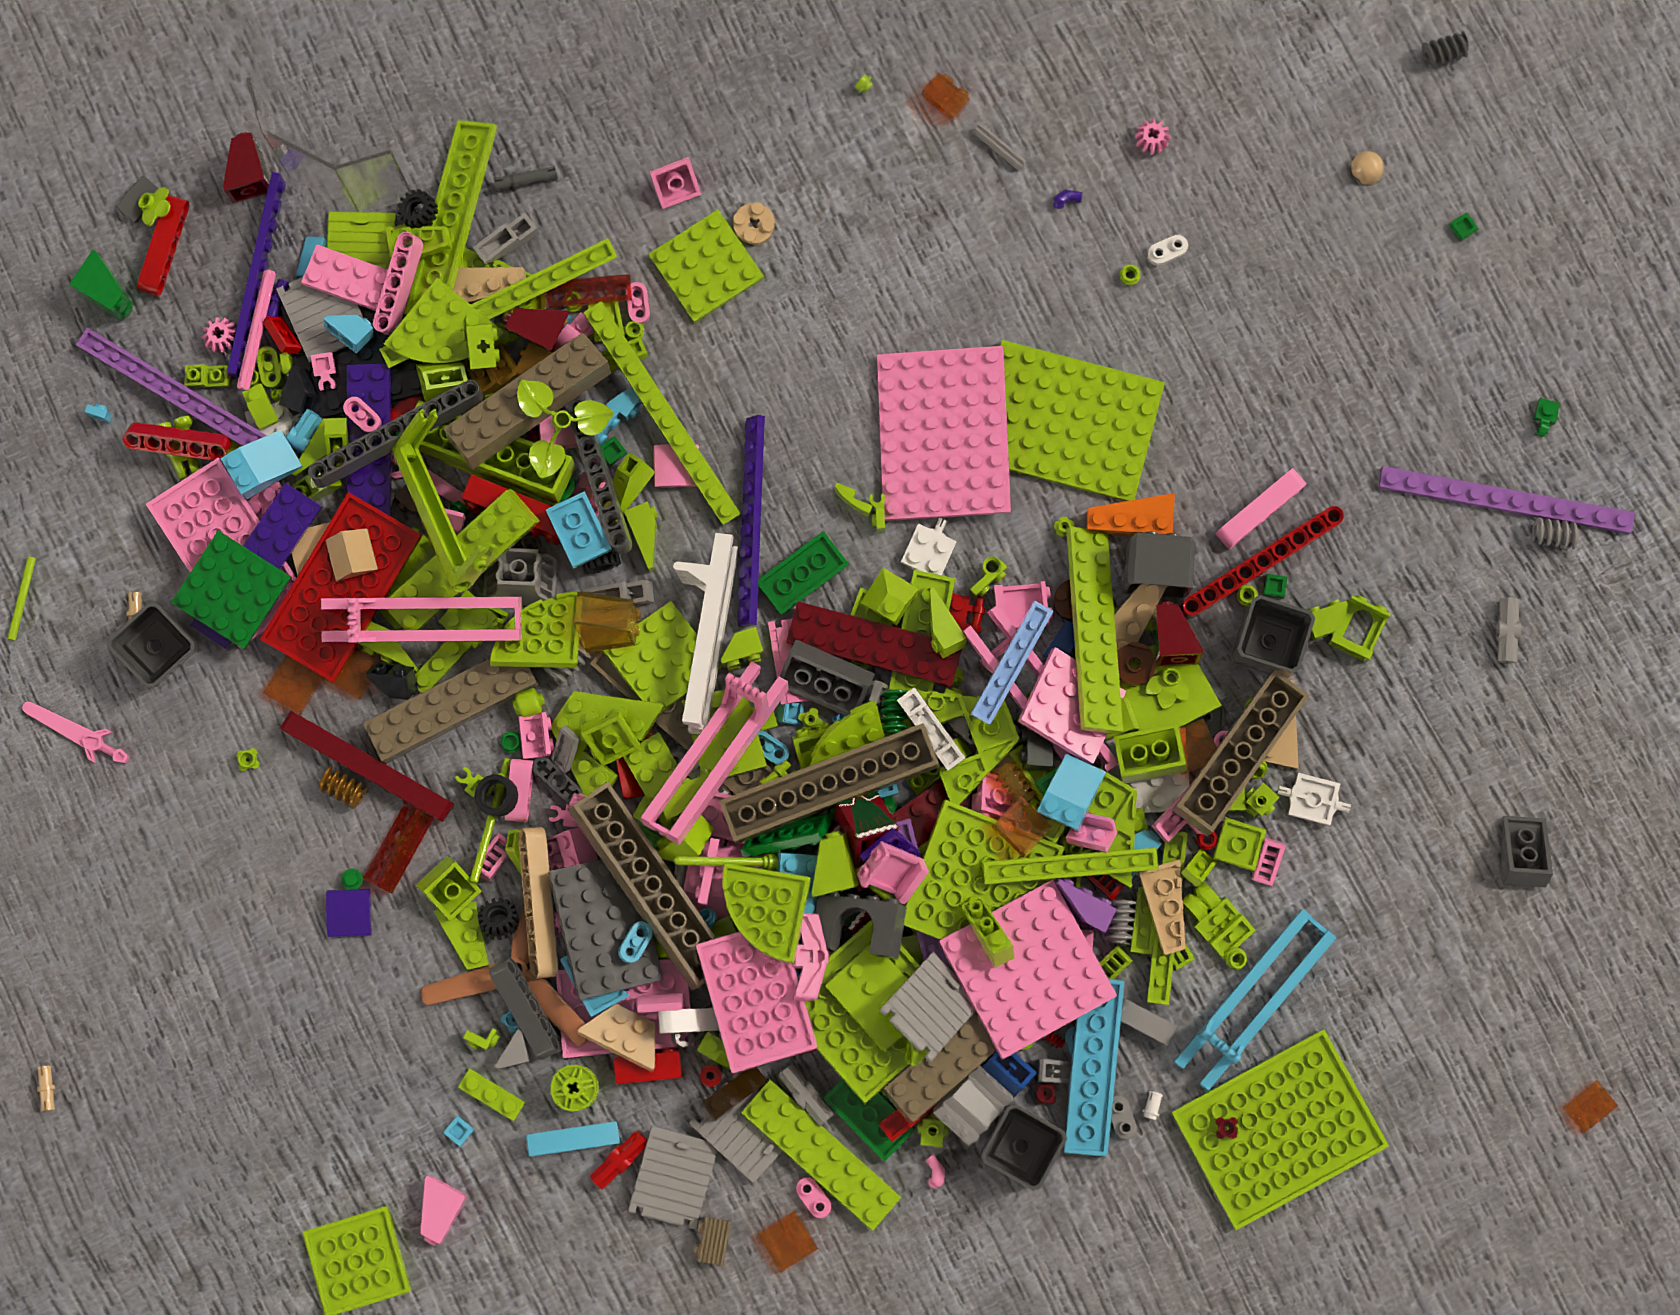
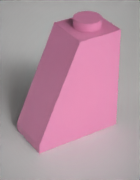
M427 1175L425 1178L420 1234L425 1236L424 1240L435 1246L436 1243L442 1244L468 1195L432 1175Z

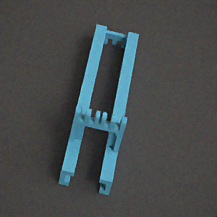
M1304 909L1300 910L1173 1062L1178 1067L1184 1069L1206 1041L1211 1043L1223 1056L1200 1082V1086L1209 1091L1230 1064H1236L1240 1060V1055L1246 1045L1337 937L1329 930H1326ZM1311 923L1314 928L1320 930L1319 934L1322 938L1229 1048L1226 1043L1217 1038L1214 1032L1304 924Z

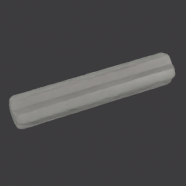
M982 124L977 125L973 133L1017 170L1022 169L1026 161Z

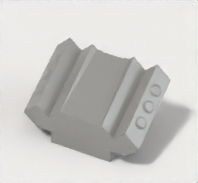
M510 548L485 571L483 597H521L522 606H528L540 599L544 601L555 597L557 559L549 554H539V549Z
M979 1065L935 1103L933 1114L969 1146L979 1139V1134L986 1131L997 1116L1004 1112V1107L1013 1101V1095Z

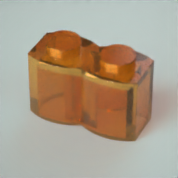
M939 72L922 90V96L952 122L967 107L970 101L969 94L965 89L957 88L953 85V80L947 74L942 75Z

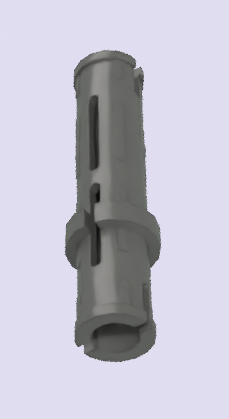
M552 166L517 174L512 172V175L495 177L494 183L496 191L513 187L518 189L519 186L558 178L556 168Z

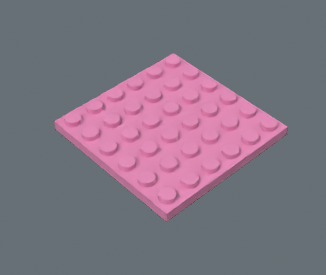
M1054 880L992 912L1013 944L1014 959L995 968L984 952L971 925L938 941L1001 1059L1006 1058L1117 996Z

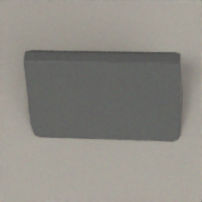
M142 175L116 207L130 220L137 223L143 215V211L138 205L140 197L144 193H154L159 188Z

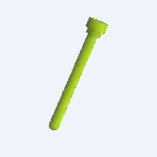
M766 854L761 858L677 856L674 859V863L676 865L724 866V863L740 866H758L765 870L776 871L778 857L776 854Z

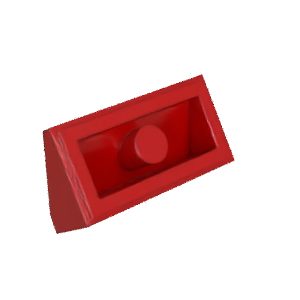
M624 757L617 759V768L624 800L645 796Z

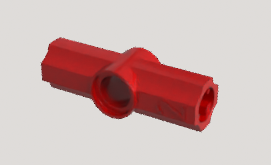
M638 1130L634 1132L621 1146L616 1147L605 1158V1161L589 1176L591 1180L601 1190L606 1188L645 1149L647 1139Z

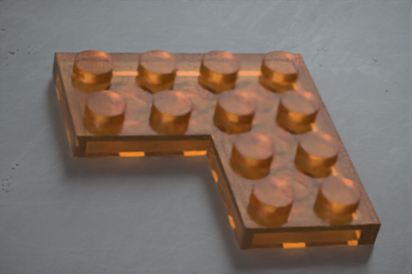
M355 648L335 683L286 655L263 693L299 715L302 714L323 679L360 700L371 682L366 677V672L374 663L379 661Z

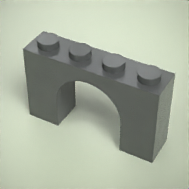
M835 892L818 896L815 914H819L827 951L835 952L839 949L845 921L856 912L866 911L873 921L870 954L877 957L898 959L907 909L906 906L900 904V900L887 898L886 901H879L880 898L873 896L859 899L860 896L854 894L840 897V894Z

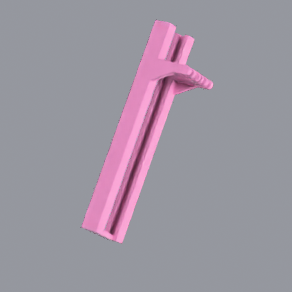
M521 597L321 598V609H347V612H350V615L347 616L350 629L348 631H322V642L522 640ZM514 608L515 629L361 631L360 609Z
M998 605L994 606L987 613L1007 639L991 651L971 625L962 631L981 657L978 660L979 664L988 669L992 674L999 663L996 658L1006 651L1017 631ZM1032 650L1025 663L1038 678L1044 665ZM1013 683L1008 693L1023 711L1028 700L1017 685ZM1051 742L1053 752L1061 762L1066 754L1070 755L1066 750ZM1103 743L1097 756L1104 764L1102 770L1108 772L1119 762Z
M751 661L740 678L736 677L734 679V675L729 673L725 678L726 687L720 707L642 815L643 825L653 831H659L660 835H666L667 839L680 845L788 691V681L778 676L766 694L763 691L760 693L756 687L752 689L753 682L760 674L761 666ZM744 697L753 702L755 711L672 829L669 831L655 823L741 699Z

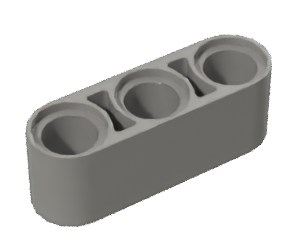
M1123 998L1121 1023L1168 1047L1178 1027Z

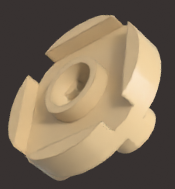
M760 202L742 206L733 218L734 232L738 239L744 243L761 245L767 242L773 234L775 227L774 216L769 208ZM753 219L759 221L758 228L756 229L748 226Z

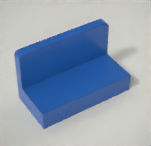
M1066 620L1043 654V657L1046 659L1054 647L1067 655L1075 647L1073 624Z

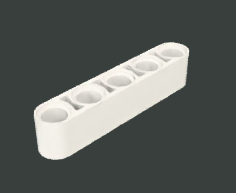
M714 1008L659 1011L660 1033L720 1031Z

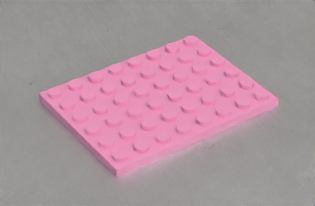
M992 346L877 354L882 494L885 495V521L1011 513L1004 347Z

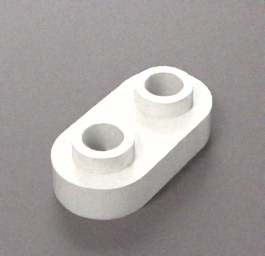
M1174 235L1153 244L1148 251V260L1156 266H1161L1175 260L1186 253L1188 242L1185 237ZM1179 242L1181 244V247H1175L1174 243ZM1159 250L1162 252L1163 255L1157 256L1155 254V251Z

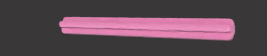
M271 270L263 272L237 384V388L243 391L250 389L264 329L263 320L268 312L276 273Z

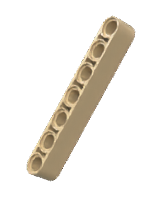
M543 827L522 828L519 830L518 841L530 972L533 979L556 977L558 974V960L551 884L548 875L549 861L546 832Z

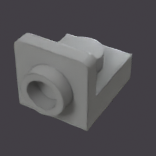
M872 681L864 701L871 702L875 700L877 705L883 706L881 702L886 698L882 696V693L888 691L889 686L880 681Z

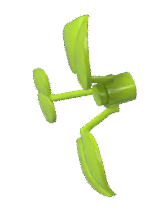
M521 380L518 385V404L527 416L536 418L541 415L542 411L553 416L551 423L556 430L550 443L545 440H539L529 450V461L540 478L551 476L558 471L564 462V448L561 445L553 444L560 430L568 427L572 421L578 422V429L583 434L589 436L597 435L605 429L609 420L614 415V412L608 406L592 400L582 401L575 406L574 413L577 418H573L566 411H558L556 413L546 409L553 402V392L549 386L539 381Z

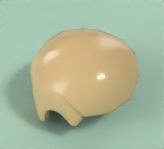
M1363 151L1354 157L1351 164L1353 176L1358 178L1363 185H1373L1380 181L1384 172L1383 161L1375 152Z

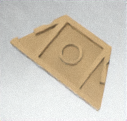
M615 1004L579 1028L578 1035L653 1072L655 1067V1023Z

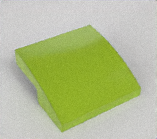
M1223 896L1220 899L1221 903L1213 910L1209 909L1208 915L1199 923L1196 921L1192 926L1225 959L1230 949L1238 948L1256 930L1238 912L1227 897Z

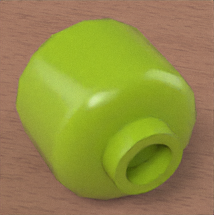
M529 688L517 693L515 699H512L516 715L526 718L541 714L545 700L542 692L537 693L534 688Z

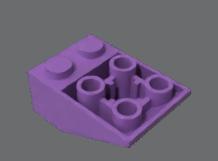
M1053 879L1076 922L1091 931L1106 933L1117 910L1111 906L1112 902L1102 897H1093V892L1086 888L1074 887V882L1069 879Z

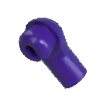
M1063 190L1054 196V208L1063 209L1064 203L1068 201L1081 203L1083 192Z

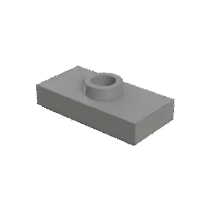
M567 726L561 727L550 759L564 773L570 771L581 739Z

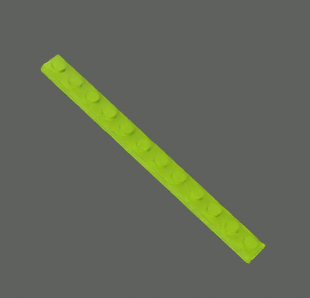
M609 238L604 239L471 305L486 318L491 319L617 258V255ZM387 346L379 349L389 368L409 359Z
M602 301L583 312L722 526L738 517L741 513Z

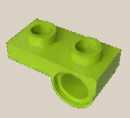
M996 557L985 559L982 566L984 577L970 588L969 591L974 598L978 595L983 597L991 589L989 586L994 581L998 583L1007 575L1005 573L1007 566L1004 562ZM993 563L997 566L998 570L991 573L987 571L986 565Z

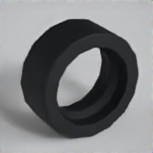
M491 774L484 777L478 783L474 798L476 805L482 812L493 817H502L514 810L519 794L512 780L502 775ZM495 783H501L507 789V798L499 808H492L486 802V793Z

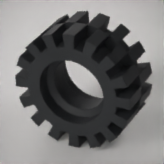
M417 189V192L411 190V194L405 193L406 198L401 197L402 204L398 203L397 205L399 208L397 210L399 219L411 228H421L422 226H427V224L431 226L433 224L431 220H436L437 218L434 214H438L436 201L420 189ZM423 204L422 211L418 215L412 216L414 208Z
M612 548V551L582 564L585 574L600 573L601 571H607L619 566L621 560L619 554Z
M495 898L491 899L492 903L486 901L485 907L481 906L480 911H478L480 929L482 933L484 932V936L488 937L490 935L492 940H494L495 936H497L498 940H502L501 936H504L506 939L509 937L508 933L513 935L515 933L514 929L517 930L518 928L517 910L508 899L503 902V898H499L498 901H495ZM502 914L506 916V919L501 923L490 922V919L495 915Z

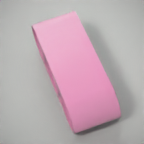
M511 760L509 779L516 785L519 795L514 810L505 815V821L526 823L528 821L534 774L532 768L534 761Z

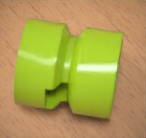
M1202 882L1198 888L1193 889V895L1188 894L1183 899V908L1198 923L1208 915V909L1213 910L1221 903L1218 895L1205 882Z

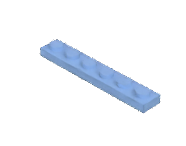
M1035 600L1033 601L971 712L972 716L988 725L992 723L1050 619L1053 610Z

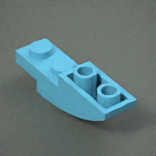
M632 388L617 395L606 404L614 412V415L609 420L605 429L597 434L600 445L604 444L608 439L606 435L611 429L615 430L621 422L620 417L628 422L630 418L634 419L639 413V406L642 403Z

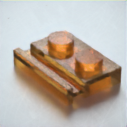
M1595 1080L1562 1108L1569 1114V1117L1581 1132L1585 1133L1618 1105L1600 1085V1082Z

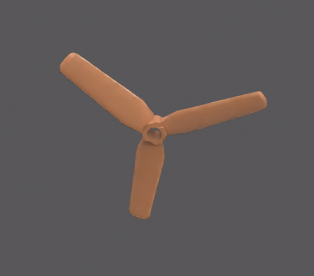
M523 907L518 928L511 942L512 959L517 965H522V974L546 1017L576 1046H581L588 1039L578 1035L577 1032L585 1023L545 978L533 979L531 975L525 907ZM496 964L423 986L421 989L423 1003L428 1006L496 990L497 987L489 973L490 967Z

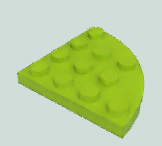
M436 278L385 341L384 345L413 360L428 363H449L469 358L466 326L492 323V328H497L498 338L504 331L440 279ZM481 340V344L477 345V348H481L483 351L490 345L486 344L485 340Z
M583 592L556 594V597L544 601L540 599L520 611V616L522 617V640H496L491 653L490 665L577 668ZM515 616L504 626V629H515Z
M876 701L860 705L850 711L851 714L842 720H836L816 744L811 755L810 766L885 738Z
M724 863L723 890L726 906L738 930L747 941L762 953L781 962L794 965L811 878Z

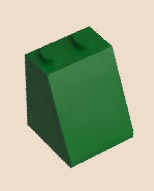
M92 249L69 285L81 297L123 321L125 317L131 314L133 302L108 264Z

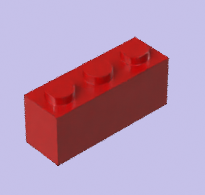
M675 1047L662 1048V1053H655L653 1072L621 1056L614 1058L616 1084L683 1077L680 1051H675Z

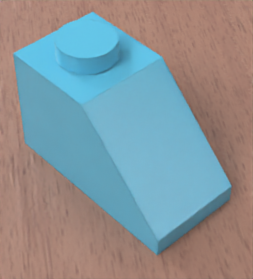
M333 315L324 318V328L355 353L373 337V326L366 318L362 319L358 315Z

